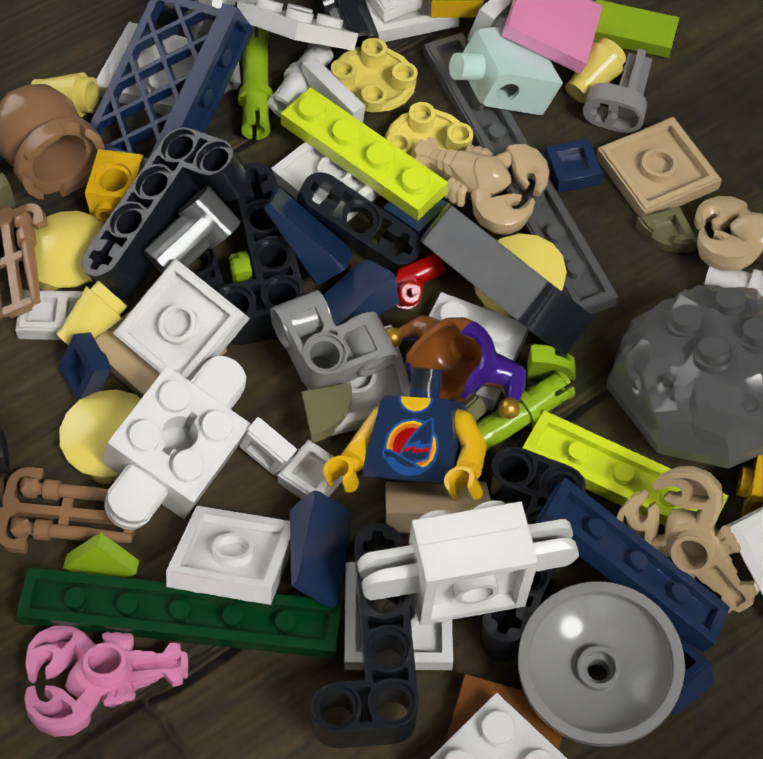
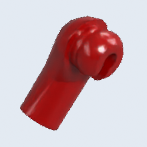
M432 254L402 266L397 270L395 280L399 303L396 304L402 309L415 307L421 300L424 283L445 275L444 263L437 254Z

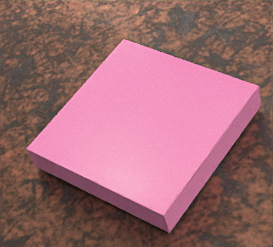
M513 0L502 36L580 74L587 65L603 6L592 0Z

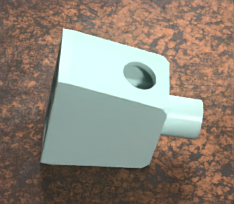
M505 26L478 29L474 32L464 52L452 55L449 63L451 77L454 80H468L479 102L487 107L543 115L563 84L548 58L503 37L502 33Z

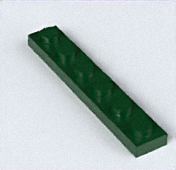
M28 567L16 617L22 625L40 627L71 626L85 632L131 633L133 637L336 659L342 617V601H338L337 606L330 609L313 598L275 594L272 604L268 605L167 587L166 582Z

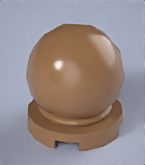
M26 84L7 92L0 101V156L14 167V172L26 192L37 199L43 200L44 194L58 191L64 197L80 189L89 181L98 149L104 150L105 146L101 136L94 127L80 118L73 101L62 92L47 84Z

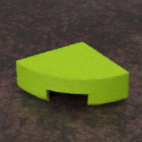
M243 251L231 254L229 265L233 283L253 280L248 252Z
M531 345L527 361V379H546L556 370L562 371L570 380L576 379L574 357L568 353L564 358L555 355V348L552 346Z
M100 532L69 552L63 568L70 572L129 578L136 574L140 560Z

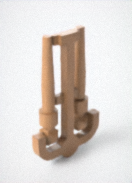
M33 203L25 204L15 209L11 207L0 209V231L2 233L5 256L0 258V269L7 267L12 304L2 308L0 289V319L8 316L12 319L32 311V307L41 302L34 249L37 242L33 228L37 226L41 229L48 226L44 211ZM15 227L18 229V230L16 231V238H17L18 247L21 248V250H19V251H17V249H16V242H15V236H14V228H15ZM22 260L30 291V297L25 299L19 269V261Z
M21 468L9 477L3 495V507L0 508V546L4 550L12 553L26 554L28 549L27 538L29 535H32L34 540L50 541L51 538L87 541L101 532L114 542L132 543L136 530L123 529V532L69 526L70 521L115 525L108 518L104 510L73 508L74 499L105 501L109 489L62 484L61 480L45 479L44 483H42L45 474L43 468ZM18 488L22 497L37 498L38 495H42V498L46 500L59 501L60 498H63L62 506L20 503L17 498ZM19 516L56 519L58 520V524H53L52 520L36 519L35 522L32 523L29 522L27 518H20ZM9 529H10V532H11L12 536H13L15 539H11V538L8 537V531H9Z

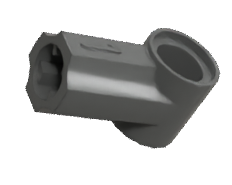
M206 186L181 207L177 213L179 217L142 251L152 265L161 273L167 269L174 259L188 267L207 248L212 249L224 241L239 226L240 221L210 186Z

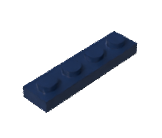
M566 477L554 487L535 522L541 523L558 519L568 520L573 531L571 539L576 542L579 556L613 583L634 589L652 600L668 616L677 633L702 653L716 643L730 606L688 573L680 570L674 562Z

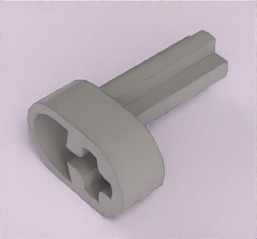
M638 49L637 54L628 53L619 85L598 83L590 87L584 102L583 115L591 124L622 133L635 132L641 128L647 111V101L644 97V92L652 65V58L645 57V50ZM600 103L607 104L609 107L601 106Z

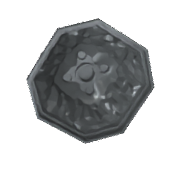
M697 285L690 291L684 289L675 298L661 301L651 310L631 320L607 378V389L657 453L728 469L763 454V296L760 295L757 289Z

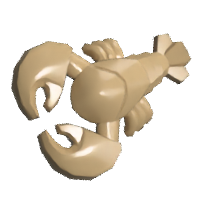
M428 137L426 141L420 139L412 157L427 168L433 169L436 174L442 176L448 182V192L444 196L445 198H448L452 203H456L458 207L464 206L465 198L472 200L473 214L478 223L494 234L509 235L523 228L534 209L535 200L533 197L524 206L514 209L512 206L520 203L522 195L513 193L496 197L492 196L501 193L511 184L509 168H511L514 181L524 191H526L530 184L527 178H531L535 182L533 196L539 197L545 191L549 179V169L546 159L537 149L526 144H515L508 146L505 152L492 156L493 153L489 149L482 148L481 146L468 145L466 151L453 149L439 150L436 138Z
M716 196L705 200L698 206L694 225L697 230H700L697 248L700 258L705 263L722 271H740L750 266L754 261L763 263L762 213L750 212L745 201L732 196ZM708 222H711V229L714 231L713 239L708 237L704 228ZM730 227L732 235L719 230H727Z
M679 466L662 473L653 482L652 486L655 491L672 486L681 489L678 492L669 490L663 497L670 504L680 507L672 509L667 517L665 534L658 535L659 509L656 502L649 504L647 515L643 516L640 513L639 509L642 502L649 496L648 490L644 489L631 495L623 504L617 518L663 555L671 557L674 564L680 570L688 573L694 579L697 577L712 591L719 593L722 596L721 600L730 606L729 612L734 610L740 613L753 605L754 598L760 589L756 581H740L737 576V570L729 554L740 552L741 546L737 542L734 533H731L730 527L725 525L719 531L715 527L724 499L721 484L710 472L695 466Z

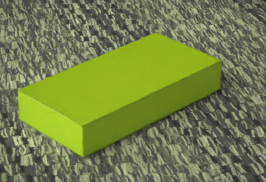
M596 0V3L603 7L593 42H598L601 38H607L615 42L620 48L633 51L643 49L647 54L665 58L670 57L679 17Z

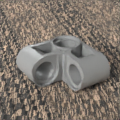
M317 290L270 309L272 324L281 344L287 349L301 381L311 390L345 384L360 377L376 374L392 365L398 359V354L376 312L372 311L357 315L347 322L336 326L326 300ZM316 356H325L331 359L335 366L329 369H322L314 365L311 359Z

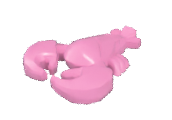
M51 626L39 632L28 645L25 662L28 680L31 683H35L40 668L46 662H50L45 667L46 680L57 677L75 663L70 670L65 687L77 699L74 700L61 688L46 685L45 697L50 699V701L43 702L37 696L35 685L27 687L24 697L27 715L30 721L42 732L54 737L73 736L89 725L91 714L101 702H104V706L113 708L117 705H125L127 702L135 700L136 690L149 686L163 677L173 687L182 685L183 678H188L187 653L181 651V645L178 643H169L163 653L133 650V635L121 632L110 633L107 631L103 633L104 643L96 645L87 633L75 627Z

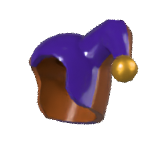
M421 315L399 328L387 327L385 329L394 348L398 347L402 341H417L406 355V367L410 379L412 368H430L442 371L440 399L463 403L483 386H489L502 390L505 395V399L499 403V414L504 419L511 420L519 415V401L526 386V370L513 360L497 353L491 336L479 323L465 317H448L439 320L434 317Z

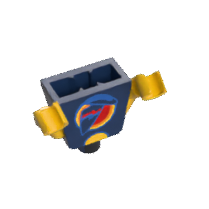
M412 368L409 397L383 396L380 405L372 410L341 456L329 459L324 465L323 472L328 487H332L337 478L344 476L342 484L345 492L350 493L354 492L359 485L356 471L358 472L363 469L362 476L443 484L454 502L458 501L460 490L467 487L472 499L478 500L483 495L478 478L482 472L487 443L473 415L466 411L464 404L453 400L440 399L442 371L430 368Z

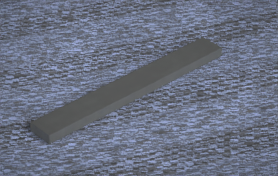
M463 32L424 44L423 55L462 123L471 127L473 131L472 141L475 146L489 149L493 153L492 156L505 152L510 145L526 144L530 146L509 110L484 106L477 99L468 80H454L451 77L449 63L454 53H463L469 43ZM509 168L511 184L501 193L503 195L513 193L522 195L520 203L512 206L514 209L524 206L532 197L535 200L532 215L522 230L525 234L538 235L552 242L563 255L567 274L562 292L590 314L616 306L618 301L617 293L550 179H548L545 191L539 197L533 196L535 188L533 179L527 178L530 184L526 191H524L514 181L511 168Z

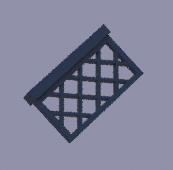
M191 0L149 1L90 123L101 136L105 128L118 122L123 137L107 145L104 144V150L137 154L134 144L155 134L157 142L152 150V155L163 138L175 129L184 127L202 133L206 132L254 30L238 7L222 3L220 8H216ZM163 6L175 9L179 19L158 29L156 21ZM205 19L213 20L214 22L209 33L195 40L190 27ZM184 31L188 44L167 54L163 40ZM156 44L160 58L140 68L137 60L141 52ZM193 55L195 62L190 73L176 80L172 65ZM165 69L169 84L149 93L144 79ZM137 83L142 97L121 107L119 98L122 91ZM174 94L176 102L171 113L158 119L153 104ZM146 108L151 123L130 133L125 118ZM144 158V163L146 164L149 159Z

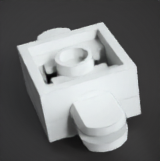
M215 356L201 367L191 381L167 365L107 442L101 462L119 474V476L107 492L105 511L108 518L116 526L123 529L136 530L150 520L161 504L185 520L234 453L246 430L251 425V423L231 410L241 397L246 384L245 372L235 360L225 356Z
M488 501L478 505L474 510L451 513L447 510L428 512L421 516L420 519L412 520L409 546L368 552L358 560L357 566L361 578H364L361 584L365 598L378 600L412 594L419 625H426L525 607L535 572L567 566L578 558L579 552L576 542L571 539L573 531L568 520L558 519L528 525L522 502L505 504L502 501Z

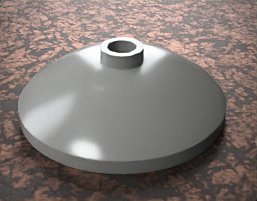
M586 582L558 591L546 599L532 614L520 640L518 673L527 701L539 718L551 729L567 739L581 744L612 747L643 738L660 726L668 717L683 687L685 660L682 644L674 625L662 609L652 600L636 590L623 585L609 582ZM592 665H600L606 670L607 677L603 680H594L589 676L587 669Z

